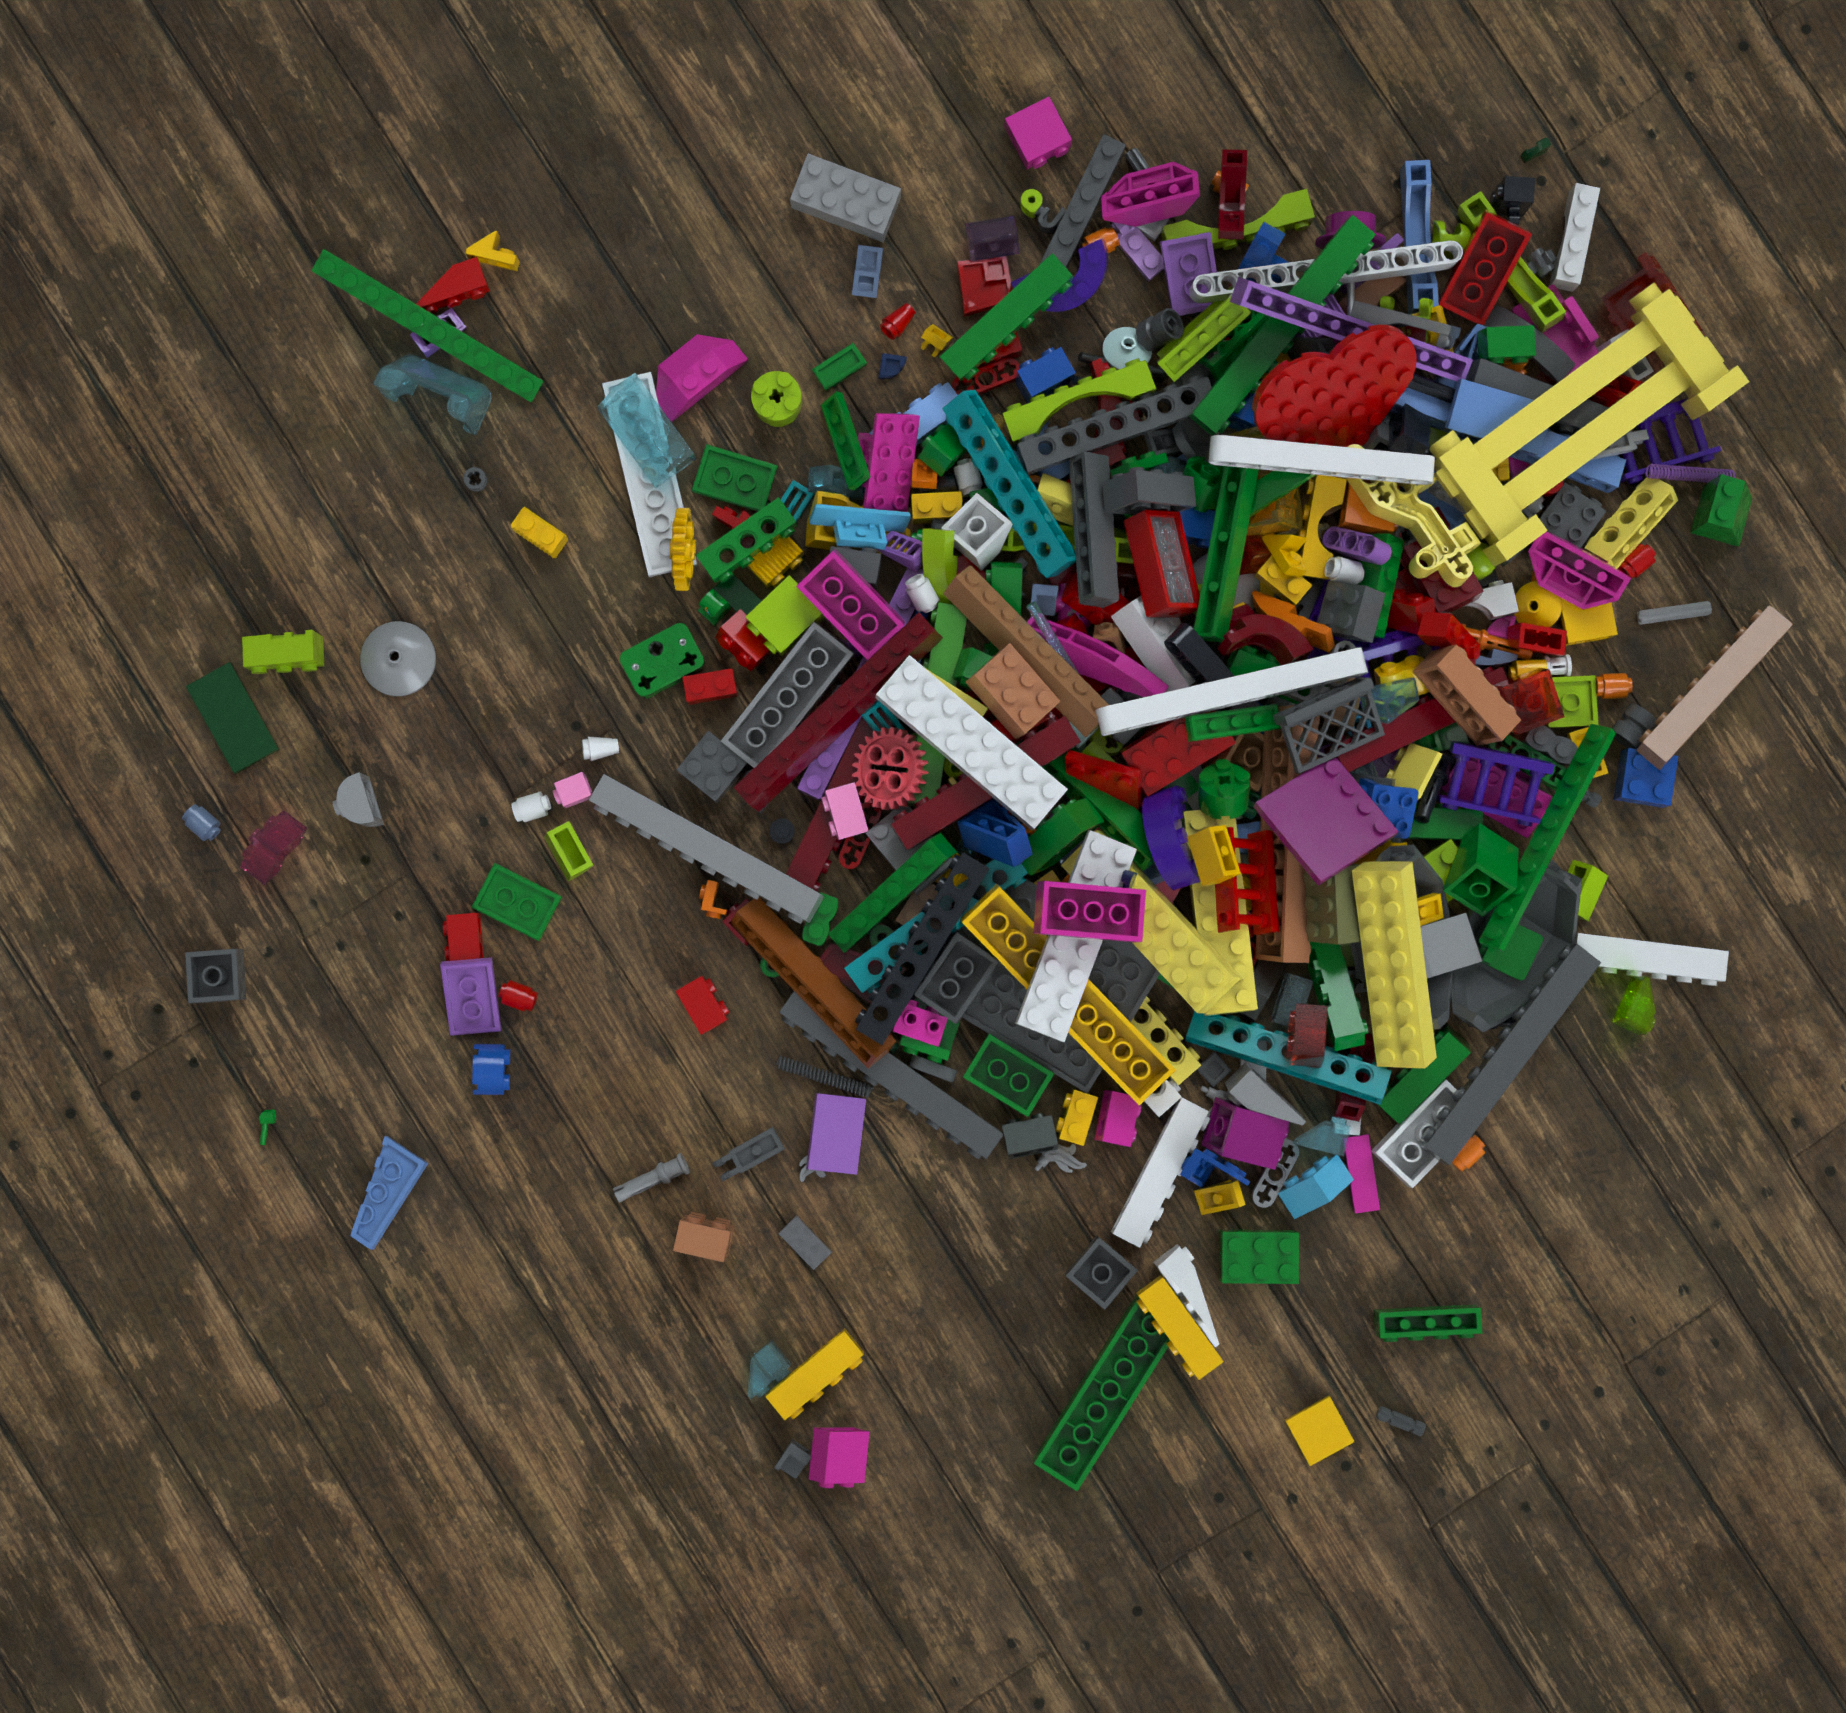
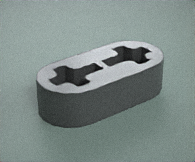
M912 1055L909 1067L950 1082H954L957 1070L916 1055Z

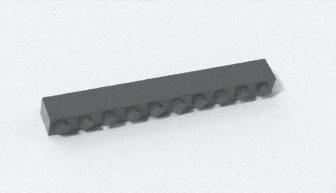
M1573 944L1569 947L1566 945L1557 955L1559 958L1558 962L1554 967L1551 965L1542 975L1544 978L1543 982L1539 987L1536 985L1527 995V998H1529L1528 1002L1524 1007L1521 1005L1512 1015V1018H1514L1513 1022L1509 1027L1507 1025L1503 1027L1497 1035L1498 1042L1494 1047L1490 1046L1482 1055L1483 1062L1479 1067L1475 1066L1467 1075L1468 1082L1464 1087L1460 1086L1451 1097L1453 1102L1448 1108L1445 1106L1436 1117L1438 1122L1433 1128L1429 1127L1422 1135L1421 1139L1423 1142L1420 1144V1147L1443 1165H1450L1601 964L1598 959L1580 945Z
M795 991L779 1013L783 1015L781 1018L783 1022L792 1028L795 1025L804 1030L802 1035L813 1043L816 1039L824 1044L822 1048L833 1057L836 1054L845 1059L843 1062L845 1066L854 1072L857 1068L866 1074L863 1078L875 1087L878 1083L886 1088L884 1093L893 1100L897 1101L898 1098H901L907 1103L906 1109L916 1116L919 1112L927 1117L925 1121L937 1131L941 1127L949 1132L946 1135L948 1139L957 1145L963 1142L969 1147L967 1152L978 1160L981 1156L987 1159L1004 1135L889 1052L868 1069Z

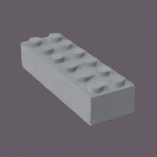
M813 622L721 742L755 768L806 719L857 653L821 624Z

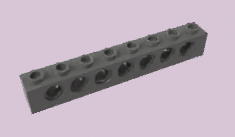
M1195 376L1186 380V385L1177 387L1176 384L1163 388V393L1153 395V392L1138 397L1139 401L1132 404L1129 401L1121 402L1115 405V410L1106 412L1105 409H1101L1092 413V418L1082 420V417L1068 421V426L1059 429L1057 425L1044 430L1043 435L1037 437L1034 434L1020 438L1021 442L1016 446L1022 466L1027 474L1030 475L1067 462L1084 451L1093 453L1144 435L1145 433L1190 419L1188 416L1212 388L1209 378L1201 379L1200 376ZM1189 394L1193 399V403L1185 405L1181 401V395ZM1157 403H1167L1169 412L1161 413L1157 409ZM1136 410L1143 411L1146 420L1142 422L1135 420L1133 412ZM1113 418L1119 419L1122 423V428L1114 430L1111 428L1109 421ZM1095 427L1098 430L1099 436L1097 438L1088 437L1086 428ZM1064 435L1072 436L1075 440V445L1071 447L1065 446L1062 442V437ZM1042 443L1048 444L1051 447V453L1048 455L1041 454L1038 450V445Z

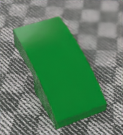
M1455 722L1414 742L1416 745L1441 752L1450 748L1451 740L1466 744L1470 743L1468 735Z

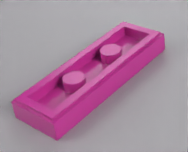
M1369 1134L1342 1138L1347 1170L1354 1179L1349 1184L1354 1213L1380 1210Z

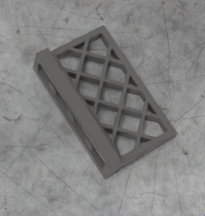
M1357 677L1273 715L1275 724L1281 727L1295 773H1302L1385 735L1371 689L1374 688L1371 678ZM1361 696L1365 697L1367 703L1363 712L1354 708L1357 699ZM1339 706L1347 709L1342 722L1332 718L1336 708ZM1352 712L1361 716L1356 729L1347 725ZM1316 716L1325 718L1321 731L1311 727ZM1367 719L1373 722L1375 732L1369 735L1362 732ZM1330 722L1340 725L1335 739L1326 735ZM1296 725L1304 728L1299 741L1293 739L1290 728ZM1345 728L1354 732L1349 744L1340 742ZM1309 731L1319 735L1314 748L1304 744ZM1324 738L1333 742L1327 754L1319 751ZM1302 748L1312 753L1308 762L1301 765L1299 755Z

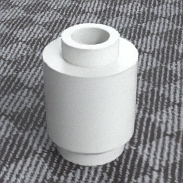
M971 458L958 461V466L953 468L958 490L962 491L963 497H969L970 491L981 490L983 486L980 471L974 466Z
M1337 556L1335 558L1331 557L1325 565V576L1329 577L1331 581L1357 585L1364 578V569L1360 562Z
M917 574L905 582L906 592L918 612L928 613L937 607L936 603L939 601V598L929 579L925 578L923 574Z
M541 792L517 798V801L512 803L513 814L517 822L522 820L523 822H528L547 816L548 810L551 809L548 796H543Z

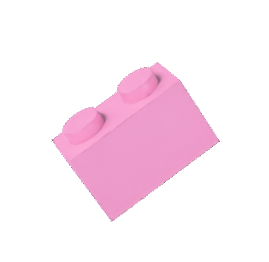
M855 782L824 791L825 796L821 797L824 811H829L832 821H829L828 825L832 836H837V839L841 840L868 832Z

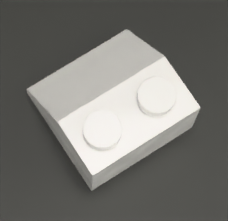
M976 493L941 528L955 530L954 547L980 570H983L1000 553L1013 524Z

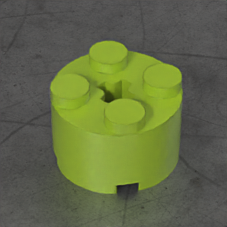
M781 371L768 372L759 377L753 384L751 400L755 414L761 421L770 426L783 427L789 425L797 418L802 407V395L797 381L789 373ZM778 395L780 398V402L776 403L775 400H773V396Z

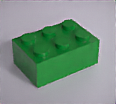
M1087 797L1078 801L1074 798L1066 805L1064 803L1060 804L1051 812L1053 816L1049 820L1045 818L1036 826V831L1032 835L1030 833L1027 834L1033 854L1021 864L1030 876L1054 866L1085 839L1088 830L1094 831L1104 822Z
M988 1034L962 1077L1028 1117L1054 1073L991 1034Z
M1219 1230V1281L1221 1283L1299 1284V1232L1295 1230Z

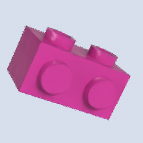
M910 1000L891 1031L938 1047L948 1018L941 1016V1013L930 1006H927L926 1010L918 1008L919 1002Z
M1104 1090L1094 1140L1131 1147V1143L1136 1138L1137 1130L1135 1123L1136 1118L1139 1117L1141 1112V1104L1138 1105L1128 1094Z

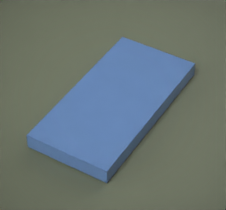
M1458 379L1445 429L1482 439L1534 400L1465 379ZM1547 429L1519 450L1540 455Z

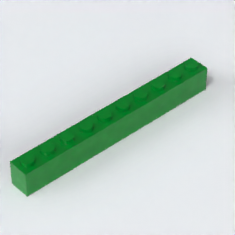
M1354 215L1350 216L1287 294L1324 307L1326 305V302L1323 301L1329 293L1333 295L1342 285L1339 281L1345 273L1349 275L1358 265L1355 260L1360 254L1366 255L1372 248L1374 243L1371 240L1376 234ZM1269 316L1188 417L1211 436L1217 432L1221 434L1230 424L1228 420L1233 412L1238 414L1246 404V401L1243 399L1249 392L1252 394L1256 392L1261 384L1259 379L1265 372L1268 374L1277 366L1278 362L1275 359L1281 352L1285 355L1293 346L1292 338L1296 333L1301 335L1306 329Z

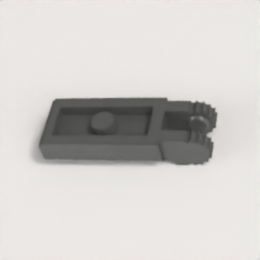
M771 1127L730 1150L729 1154L714 1161L712 1164L714 1167H720L726 1161L733 1159L736 1168L728 1170L720 1176L723 1182L740 1172L741 1174L781 1152L785 1147L774 1127Z

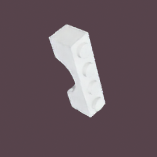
M1575 183L1569 191L1564 212V234L1556 257L1557 260L1553 264L1555 269L1552 271L1549 286L1553 284L1557 289L1573 292L1580 285L1600 188Z
M1503 580L1489 583V588L1483 589L1484 592L1478 600L1465 605L1480 610L1488 620L1512 616L1519 612L1512 582L1504 584Z

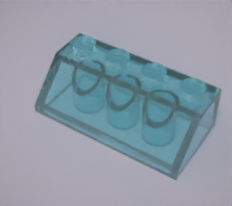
M636 373L615 386L598 405L597 409L655 488L696 460L693 451Z

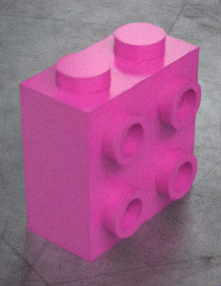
M1050 97L1005 118L1004 127L1026 169L1031 167L1037 169L1046 164L1047 159L1056 156V158L1068 153L1069 148H1071L1072 139Z
M855 1427L814 1428L809 1480L819 1482L818 1486L823 1488H834V1484H839L838 1486L854 1487V1483H864L870 1431Z

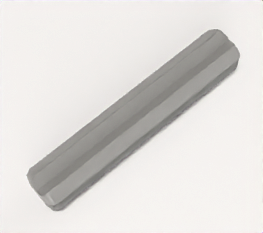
M1705 601L1641 610L1637 612V622L1642 625L1706 616L1712 613L1711 603Z

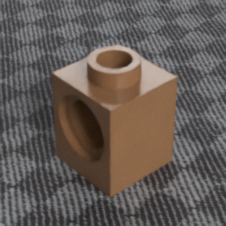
M1104 622L1100 625H1095L1093 638L1125 654L1126 644L1124 636L1115 622Z

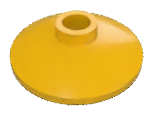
M1537 581L1525 584L1515 595L1519 612L1514 614V616H1516L1518 623L1550 628L1558 621L1562 612L1561 597L1539 586ZM1534 601L1538 603V608L1535 611L1531 608V604Z

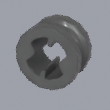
M472 467L465 472L463 481L470 490L479 492L486 487L487 476L480 468ZM476 473L480 474L481 483H475V486L471 485L470 476H476Z

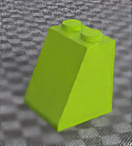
M790 575L746 616V620L749 622L746 627L756 637L760 634L766 640L764 645L772 654L778 652L781 656L798 643L813 622L821 624L826 619L821 611L796 587L798 583Z

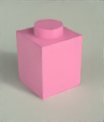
M583 772L554 783L556 790H553L556 802L558 805L562 803L565 808L589 800L592 795V790Z

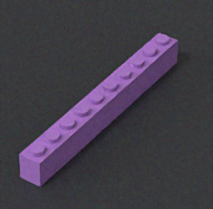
M1238 277L1230 299L1231 303L1340 341L1353 332L1357 335L1368 330V326L1374 325ZM1408 337L1416 350L1417 368L1457 382L1458 379H1466L1473 359Z
M907 568L889 604L905 621V625L916 612V608L906 592L905 582L917 574L924 575V571L920 568L917 572ZM864 656L857 670L868 661ZM861 716L809 764L797 788L798 791L821 802V797L824 796V791L827 790L861 720Z

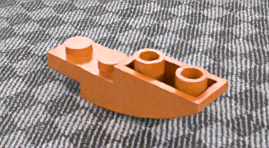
M1256 590L1252 592L1257 614L1274 616L1288 622L1299 630L1313 647L1326 652H1330L1335 644L1331 628L1325 624L1311 621L1304 616H1298L1295 605L1290 602L1279 600L1269 594Z

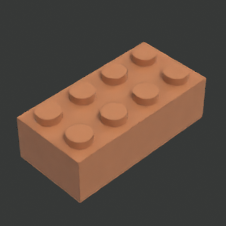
M1452 645L1431 651L1412 672L1476 746L1503 741L1521 721L1516 714L1515 708L1506 703L1500 696L1499 690L1484 677L1483 671L1468 659L1464 649L1457 645Z

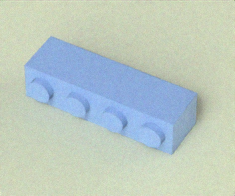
M948 382L943 386L941 383L934 386L929 391L930 395L923 400L921 398L914 400L908 406L910 409L903 413L920 416L916 446L929 435H932L941 423L945 425L948 423L942 408L957 396Z

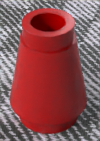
M905 303L882 319L881 331L891 340H894L896 337L899 338L916 314L912 306Z

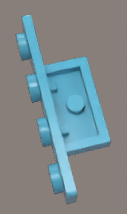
M816 504L810 515L809 522L811 525L833 526L837 546L885 550L887 545L885 531L905 532L911 515L909 512Z

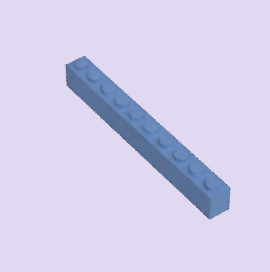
M1408 387L1390 410L1393 413H1397L1406 403L1430 417L1431 427L1447 433L1451 432V430L1445 429L1451 404ZM1547 428L1540 455L1517 450L1510 457L1532 465L1569 438L1570 435L1557 434L1550 431V428ZM1455 432L1458 437L1463 439L1468 437L1473 443L1480 440L1476 437ZM1619 455L1589 460L1566 478L1610 493L1619 487L1626 459L1618 457Z

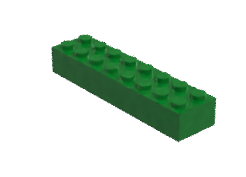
M1137 1294L1033 1457L1035 1465L1075 1491L1079 1490L1168 1348L1166 1343L1170 1341L1165 1333L1160 1335L1151 1323L1155 1320L1150 1312L1145 1314L1136 1301L1140 1299Z

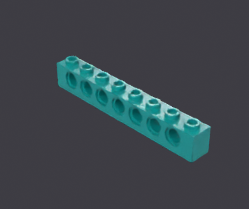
M962 391L942 408L946 414L947 422L955 429L960 443L971 455L972 463L984 476L985 484L995 494L999 507L1006 512L1011 520L1012 528L1019 533L1024 542L1025 549L1036 561L1039 572L1046 578L1058 576L1076 562L1075 550L977 391ZM969 417L971 418V426L968 423ZM982 438L984 440V447L981 444ZM995 459L997 461V469L994 466ZM1008 480H1009L1010 485H1011L1010 490H1009L1008 487H1007V481H1008ZM1020 502L1023 503V511L1020 508ZM1033 523L1037 526L1036 532L1033 529ZM1046 544L1050 547V553L1046 550Z
M994 859L985 865L989 870L980 885L985 888L987 893L996 885L992 880L993 873L996 870H1002L1005 872L1007 879L1004 884L999 886L1002 890H1005L1010 885L1015 889L1026 881L1024 875L1028 872L1022 864L1012 867ZM968 879L960 883L958 886H956V888H965L967 886ZM948 895L943 896L939 902L940 907L945 911L951 910V904L954 899ZM972 897L960 918L979 900ZM920 912L844 968L862 993L867 990L870 994L875 987L878 988L882 985L879 980L882 979L881 977L888 965L894 967L897 960L889 956V948L893 945L900 946L902 942L907 945L909 942L908 932L915 920L919 923L925 915L923 912ZM960 918L951 931L952 934L964 926ZM929 919L926 923L927 930L932 933L938 932L939 930H935L930 926ZM925 941L919 945L913 944V951L916 954L922 955L921 950L928 946ZM872 960H878L882 963L883 970L880 974L874 975L869 972L868 964Z
M1194 1011L1186 1035V1042L1379 1105L1382 1103L1392 1071L1387 1070V1067H1377V1062L1369 1064L1363 1062L1361 1057L1353 1054L1344 1056L1328 1046H1323V1049L1313 1046V1042L1307 1039L1299 1038V1040L1288 1038L1289 1035L1285 1032L1275 1030L1273 1033L1264 1030L1265 1027L1257 1023H1250L1248 1025L1240 1022L1238 1017L1226 1015V1017L1220 1015L1204 1016V1013ZM1213 1025H1218L1223 1031L1219 1035H1213L1209 1032V1028ZM1236 1033H1242L1247 1037V1040L1243 1043H1238L1233 1039V1036ZM1260 1041H1267L1270 1043L1271 1048L1267 1051H1262L1258 1048L1257 1044ZM1284 1049H1292L1296 1056L1292 1059H1287L1282 1055V1051ZM1308 1057H1316L1320 1064L1316 1067L1309 1066L1306 1059ZM1341 1065L1345 1072L1341 1075H1336L1331 1071V1066ZM1363 1072L1368 1075L1369 1081L1361 1083L1356 1079L1355 1075Z

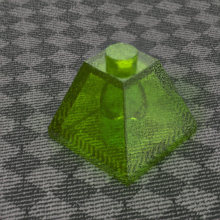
M1646 976L1630 978L1612 1023L1638 1035H1646L1647 1032L1653 1029L1656 1021L1653 1017L1656 1010L1650 978Z

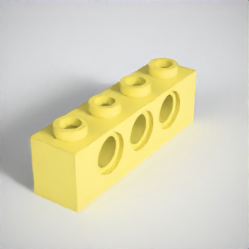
M1646 477L1644 481L1637 485L1636 490L1629 498L1621 503L1613 516L1605 521L1597 534L1588 540L1587 545L1584 547L1585 551L1618 568L1624 562V559L1642 542L1678 501L1673 486L1658 478L1651 479Z
M1146 996L1139 1008L1147 1013L1146 1021L1139 1024L1133 1018L1131 1023L1176 1069L1170 1078L1177 1085H1180L1201 1066L1198 1062L1200 1056L1192 1047L1187 1049L1181 1043L1184 1038L1175 1028L1170 1030L1164 1022L1167 1019L1158 1009L1155 1011L1151 1009L1147 1004L1150 1002V999ZM1155 1028H1160L1164 1033L1163 1040L1158 1043L1152 1041L1150 1036ZM1172 1047H1176L1180 1051V1058L1175 1062L1170 1061L1167 1056L1168 1050Z

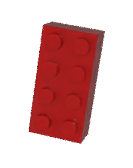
M1484 210L1463 250L1461 259L1457 262L1438 298L1439 305L1484 326L1532 233L1498 215Z
M1213 710V711H1209V712H1205V713H1211V712H1217V711H1216V710ZM1183 717L1165 722L1120 751L1129 767L1141 770V786L1147 796H1150L1236 742L1232 736L1188 742L1185 718Z

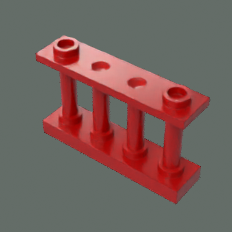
M1227 827L1234 853L1235 848L1248 849L1249 864L1238 863L1241 874H1250L1251 889L1237 888V876L1220 884H1215L1218 933L1240 930V924L1253 925L1254 935L1279 932L1273 831L1264 830L1247 834V839L1234 838V828ZM1238 899L1251 900L1252 915L1239 914Z

